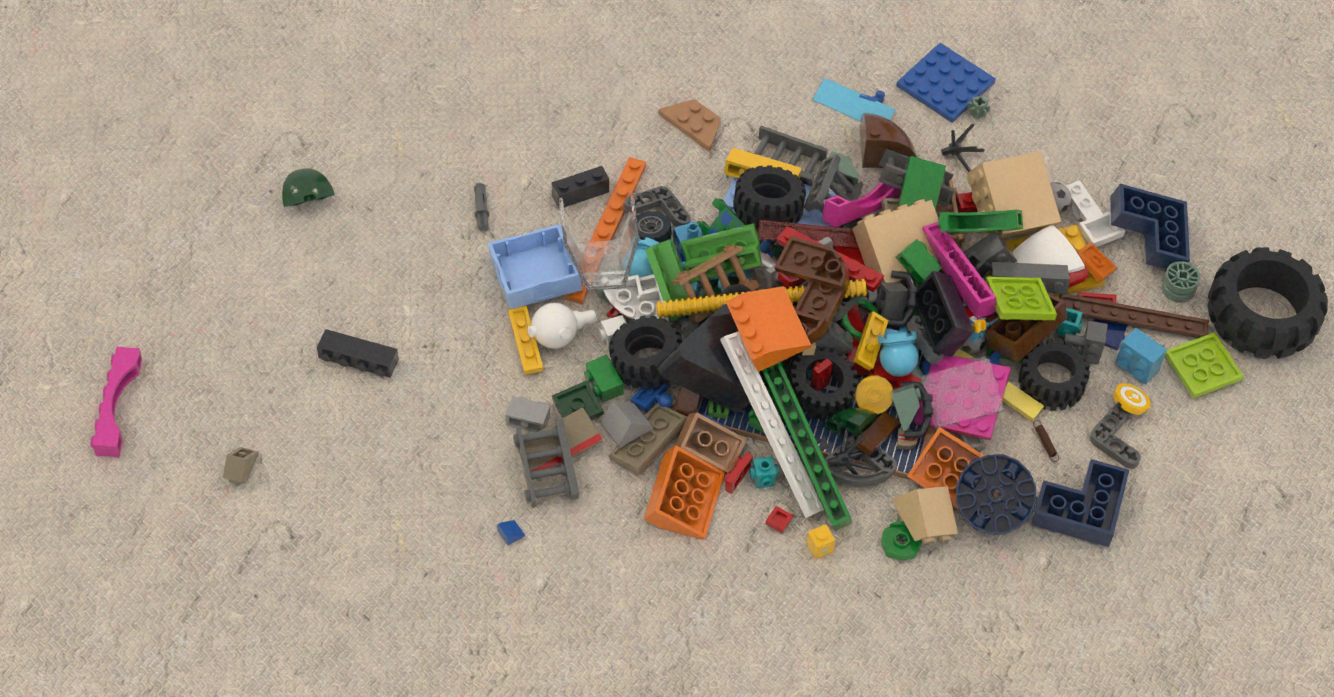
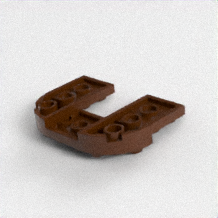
M790 236L774 268L776 272L809 280L795 311L810 343L813 344L827 331L846 295L849 286V273L841 256L834 249Z

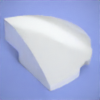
M1053 225L1035 233L1012 252L1017 259L1015 263L1068 265L1069 273L1085 269V265L1073 246Z
M654 274L640 278L638 275L601 283L609 302L626 317L636 320L640 316H645V318L656 316L659 319L656 303L657 301L663 303V298ZM662 316L663 319H666L667 322H669L668 317L665 318V316Z

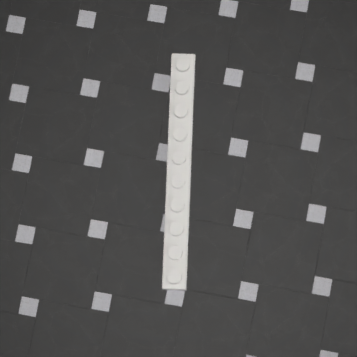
M739 331L724 336L720 339L805 518L823 511L824 508L760 374L750 358Z

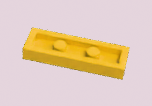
M874 311L868 315L854 358L855 363L867 370L874 368L881 343H878L877 335L884 337L889 321Z

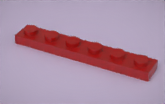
M788 226L777 238V244L783 247L786 246L790 236L821 244ZM839 253L848 270L849 280H852V282H855L857 279L858 281L864 279L866 281V289L874 292L884 280L883 274Z

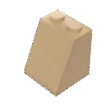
M948 486L917 489L892 498L914 541L923 540V543H930L936 541V538L939 539V542L951 539V535L958 533Z

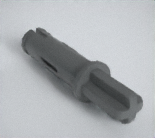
M477 183L474 186L475 217L477 218L479 230L487 231L489 228V211L487 210L486 186L483 183Z

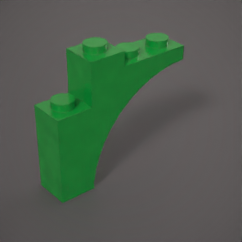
M1017 209L971 213L942 212L938 218V226L941 232L949 233V235L1023 229L1022 210Z

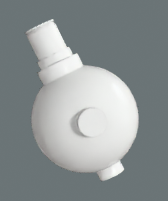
M548 303L535 312L531 326H528V334L530 337H535L544 347L551 349L562 348L573 340L577 330L581 329L584 325L596 322V313L593 309L578 312L577 310L572 311L560 303Z

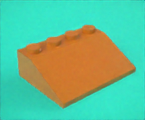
M784 286L742 293L726 301L750 358L758 372L812 347Z
M939 427L907 477L924 488L948 486L952 506L959 510L956 503V485L960 475L973 460L984 455Z
M673 446L663 455L644 520L661 529L704 540L725 472L679 446Z

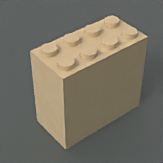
M1041 151L981 163L967 173V181L973 193L972 199L976 203L978 212L1022 210L1023 229L996 232L1003 240L1037 233L1050 225L1055 226L1061 222ZM983 233L984 238L991 233Z
M924 199L918 200L909 207L905 204L897 207V210L892 212L891 209L880 212V215L875 217L873 214L868 215L863 220L857 222L858 225L853 228L865 266L884 275V280L881 283H907L905 279L891 278L892 270L907 272L895 256L916 239L923 242L930 255L936 258L922 230L924 226L938 222V216L932 200L926 202Z

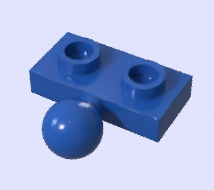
M670 383L666 385L661 384L659 388L649 387V389H643L642 387L630 401L637 408L645 412L657 401L660 407L669 408L673 404V398L665 392L670 388Z

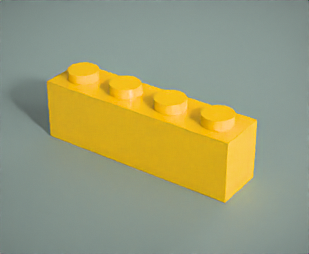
M732 148L725 162L724 174L739 178L748 169L761 165L763 167H767V165H772V167L776 168L777 166L782 167L783 170H789L799 178L802 171L800 167L736 148Z

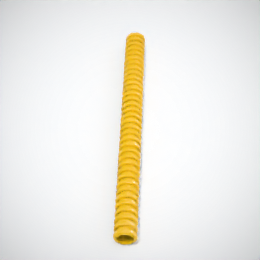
M857 279L855 282L849 280L845 298H848V296L854 297V295L860 297L861 294L866 296V281L864 279H861V281ZM804 285L801 288L795 286V288L789 287V289H786L792 304L796 301L797 303L799 302L806 289ZM738 292L735 295L729 293L727 296L726 294H723V296L719 294L717 297L711 295L709 298L708 296H705V298L700 296L699 299L693 297V299L687 298V300L682 298L681 301L675 299V301L669 300V302L664 300L663 303L657 301V315L659 318H662V316L666 318L668 315L674 317L676 314L677 316H680V314L685 316L686 313L692 315V313L698 314V312L703 314L704 311H707V313H710V311L716 312L722 305L727 304V300L740 294Z

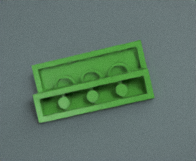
M754 223L684 240L681 243L687 260L684 265L686 271L724 251L723 248L731 244L742 246L743 248L742 251L736 254L743 270L762 265L760 242ZM729 258L721 262L725 274L735 272ZM714 267L705 271L707 278L718 276ZM696 276L689 280V282L699 281L700 279Z
M672 238L645 249L663 301L669 302V300L675 301V299L681 301L682 298L687 300L688 296L683 285L672 283V280L677 278L676 275L683 271ZM676 314L674 317L669 315V318L672 322L682 317L683 314H680V316Z

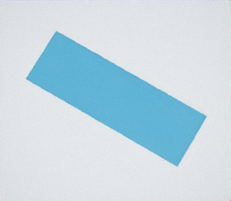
M824 78L813 98L814 101L858 121L861 120L862 113L876 114L890 120L896 110L878 101L873 102L860 98L859 96L862 94L827 78Z

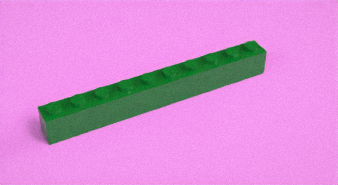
M781 362L762 370L833 530L836 531L852 524L851 516Z

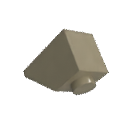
M239 447L227 454L223 478L229 479V482L234 484H240L248 479L259 451Z

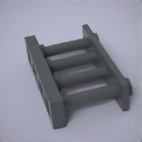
M764 126L759 128L758 139L761 141L753 154L761 156L766 145L770 143L778 146L771 158L778 161L784 149L794 152L789 162L790 165L796 166L801 155L810 157L811 160L805 171H801L800 180H802L803 184L812 186L814 174L811 173L818 161L822 162L827 159L828 149Z
M886 148L879 162V166L884 167L879 177V182L902 190L909 157ZM947 171L944 173L937 204L945 207L948 206L955 192L954 188L948 187L949 180L952 179L953 174Z
M837 154L822 161L804 204L807 212L818 209L823 214L824 199L832 197L829 194V188L836 195L848 201L857 200L860 196L864 184L859 182L852 185L838 170L841 158ZM834 176L847 190L846 194L833 181ZM848 223L839 227L832 226L829 236L842 235L847 230Z
M555 420V427H552L550 430L523 435L520 426L516 427V434H513L515 446H519L528 489L525 490L526 501L531 503V508L536 507V498L566 493V495H570V500L579 499V489L564 420ZM551 437L558 440L559 445L556 448L530 453L525 451L524 442ZM552 456L562 458L563 464H560L559 467L532 472L529 470L528 461ZM559 474L566 477L567 482L564 485L540 490L533 489V479Z

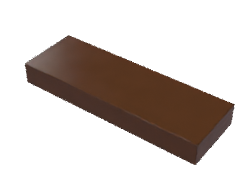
M884 412L858 438L866 437L856 448L871 456L899 427L900 421Z

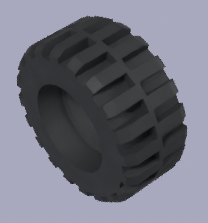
M772 165L752 167L742 173L736 181L733 200L734 211L738 218L742 219L746 225L754 223L755 228H759L761 231L771 230L772 232H777L780 229L783 231L787 226L790 228L794 226L803 215L806 197L805 185L796 174L793 175L791 171L783 170L782 167L777 166L776 168L772 167Z
M640 316L636 320L633 318L629 320V323H623L620 326V330L617 329L610 339L609 353L612 365L623 383L628 386L631 384L633 388L637 389L639 387H643V389H649V387L659 388L661 384L666 385L670 381L661 376L658 364L682 343V337L674 324L667 322L666 319L661 317L657 319L656 316H650V318ZM654 347L661 349L657 354L650 357L640 358L633 356L637 351L644 348Z

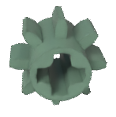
M982 96L972 97V101L968 102L967 109H970L969 114L975 118L985 117L986 112L988 113L990 110L989 100Z

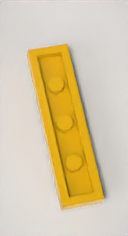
M527 306L508 309L524 375L543 372L536 339L528 334V326H531V320Z

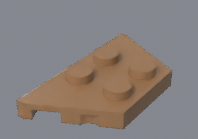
M695 99L658 110V115L707 151L711 150L713 140L721 123L719 116Z

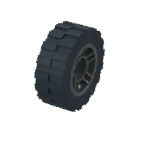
M658 211L642 212L632 219V223H630L632 241L637 236L641 240H645L647 237L659 243L671 239V221L667 215L665 216Z

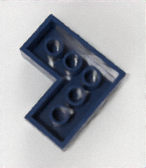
M1120 183L1110 196L1111 225L1145 234V258L1148 265L1167 270L1169 265L1174 262L1184 261L1189 263L1187 202Z
M1091 459L1082 491L1043 480L1031 525L1109 547L1114 535L1129 469Z

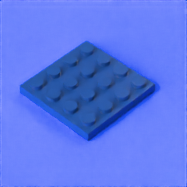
M939 43L900 78L896 86L953 123L967 110L968 102L972 101V97L982 96L995 83L996 78L942 43Z

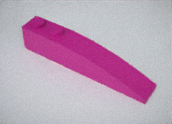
M938 222L924 226L922 230L945 274L951 275L958 294L975 317L979 319L993 314L996 296L949 233L941 232Z

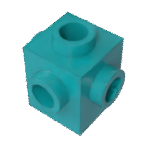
M1066 308L1067 319L1058 326L1056 335L1065 338L1066 333L1072 335L1080 334L1083 323L1080 322L1083 312Z
M773 457L753 459V466L749 468L751 479H754L755 488L775 486L776 476H779L778 464H774Z

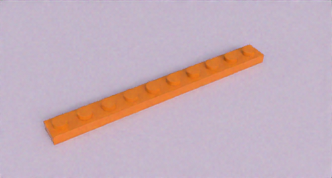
M631 157L628 158L578 266L582 290L565 295V300L583 305L624 216V201L627 197L634 194L646 168L645 161Z

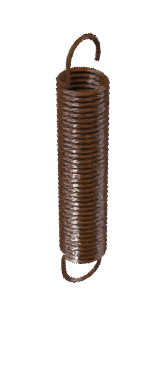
M1038 425L1035 427V430L1051 459V457L1057 455V452L1043 425Z

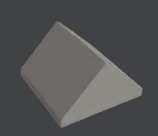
M612 400L600 422L619 448L653 429V426L634 403Z

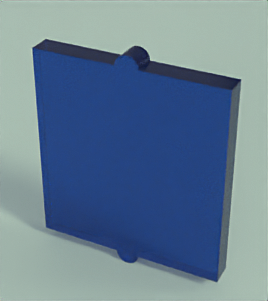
M1094 319L1093 322L1108 324L1105 346L1118 350L1122 340L1125 339L1124 334L1128 325Z

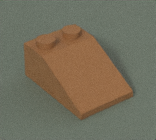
M695 412L688 415L675 445L728 473L733 471L747 439Z

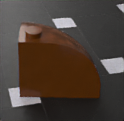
M862 113L860 120L862 168H884L879 166V162L886 148L908 157H917L911 139L901 127L885 117Z

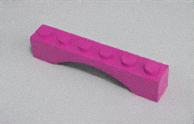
M880 182L869 194L854 201H848L836 195L825 200L822 220L829 223L830 226L839 227L882 209L881 202L883 198L899 199L901 190Z
M116 347L115 354L111 356L112 367L107 372L108 383L103 388V403L99 404L100 416L95 421L96 432L95 436L91 437L90 442L96 456H120L123 438L120 429L115 423V407L124 388L139 375L143 360L140 348Z

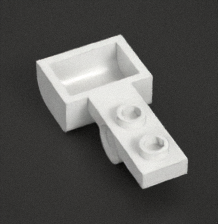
M1080 181L1066 185L1071 193L1073 214L1077 219H1083V222L1079 223L1078 229L1087 245L1093 243L1096 247H1099L1124 236L1125 230L1123 228L1111 225V211L1103 214Z

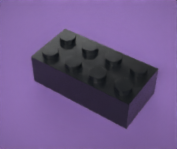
M932 271L918 287L919 293L916 297L918 301L916 310L933 352L952 357L974 333V330L951 275Z

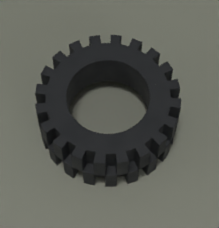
M1047 339L1046 344L1042 340L1037 347L1035 346L1023 358L1018 383H1021L1020 390L1025 391L1026 394L1044 406L1043 409H1046V406H1050V411H1056L1057 407H1060L1061 410H1066L1067 404L1071 408L1075 405L1076 401L1079 402L1082 395H1084L1090 376V364L1086 362V355L1080 356L1081 349L1078 347L1073 349V344L1070 342L1064 345L1062 344L1063 340L1060 339L1057 340V343H1053V339ZM1043 363L1059 364L1071 372L1072 378L1062 383L1051 382L1039 373L1037 367Z
M817 346L814 355H802L800 353L796 360H794L787 376L803 413H810L809 418L814 419L818 415L819 420H825L827 415L830 418L835 413L847 409L857 389V370L852 371L854 364L852 361L847 363L848 357L845 354L840 357L838 355L839 351L836 349L832 353L829 352V347L824 346L823 350L820 351L819 346ZM827 358L833 363L831 374L837 378L840 389L833 393L818 392L806 380V373L812 370L818 362H823Z

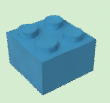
M1135 328L1122 341L1115 363L1121 369L1133 375L1138 381L1147 384L1160 371L1167 349Z

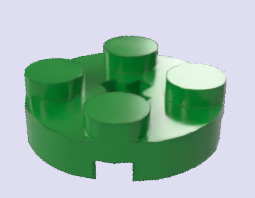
M904 521L893 522L884 529L881 545L888 558L897 560L914 559L920 551L922 540L914 541ZM900 537H902L903 540L907 542L904 544H900L897 541Z

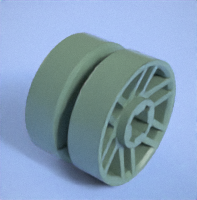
M1184 261L1174 262L1169 265L1162 282L1164 295L1174 302L1182 303L1191 300L1196 293L1200 281L1198 269L1191 263Z

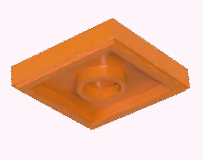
M1089 243L1077 252L1087 271L1099 283L1117 269L1093 243Z

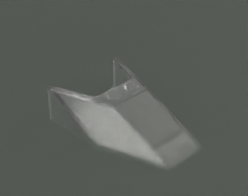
M634 193L630 194V209L622 236L619 240L579 242L565 218L563 198H559V217L563 246L586 290L626 288L639 242Z

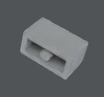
M512 396L505 414L506 425L515 428L520 426L523 430L539 432L546 428L548 424L550 405L544 402L531 401L525 397Z

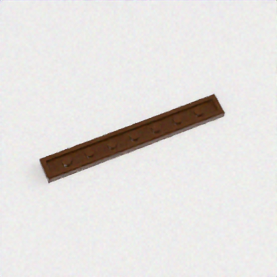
M1059 294L1058 297L1066 302V308L1083 312L1082 317L1194 338L1208 335L1209 320L1069 294Z

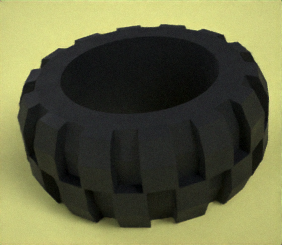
M1256 247L1251 253L1244 250L1230 257V260L1223 263L1216 272L1208 294L1209 302L1207 308L1211 322H1215L1216 332L1223 340L1228 338L1232 342V348L1241 353H1244L1245 350L1252 352L1256 358L1268 359L1270 355H1276L1277 359L1291 356L1295 351L1304 350L1314 341L1315 336L1319 334L1328 311V298L1326 293H1324V284L1319 274H1312L1313 270L1310 264L1303 259L1296 260L1291 257L1292 253L1282 249H1279L1278 252H1273L1269 250V247ZM1248 288H1265L1275 291L1291 303L1296 315L1283 319L1259 315L1243 303L1238 292Z

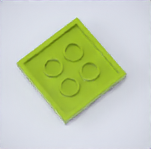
M986 277L985 283L996 296L995 308L1000 319L1043 321L1056 319L1057 313L1041 278Z
M1215 332L1170 348L1165 354L1166 359L1193 399L1240 382L1244 378V375Z

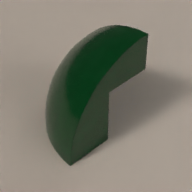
M303 168L291 172L285 179L282 189L284 207L297 206L308 201L323 200L335 195L327 178L319 171L311 168Z
M848 408L832 415L824 423L823 427L839 437L845 429H848L849 432L858 437L864 428L867 430L878 419V415L863 408Z

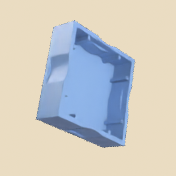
M560 224L535 230L525 235L512 236L488 243L490 260L509 310L582 290L581 276L575 260L568 250L567 241Z

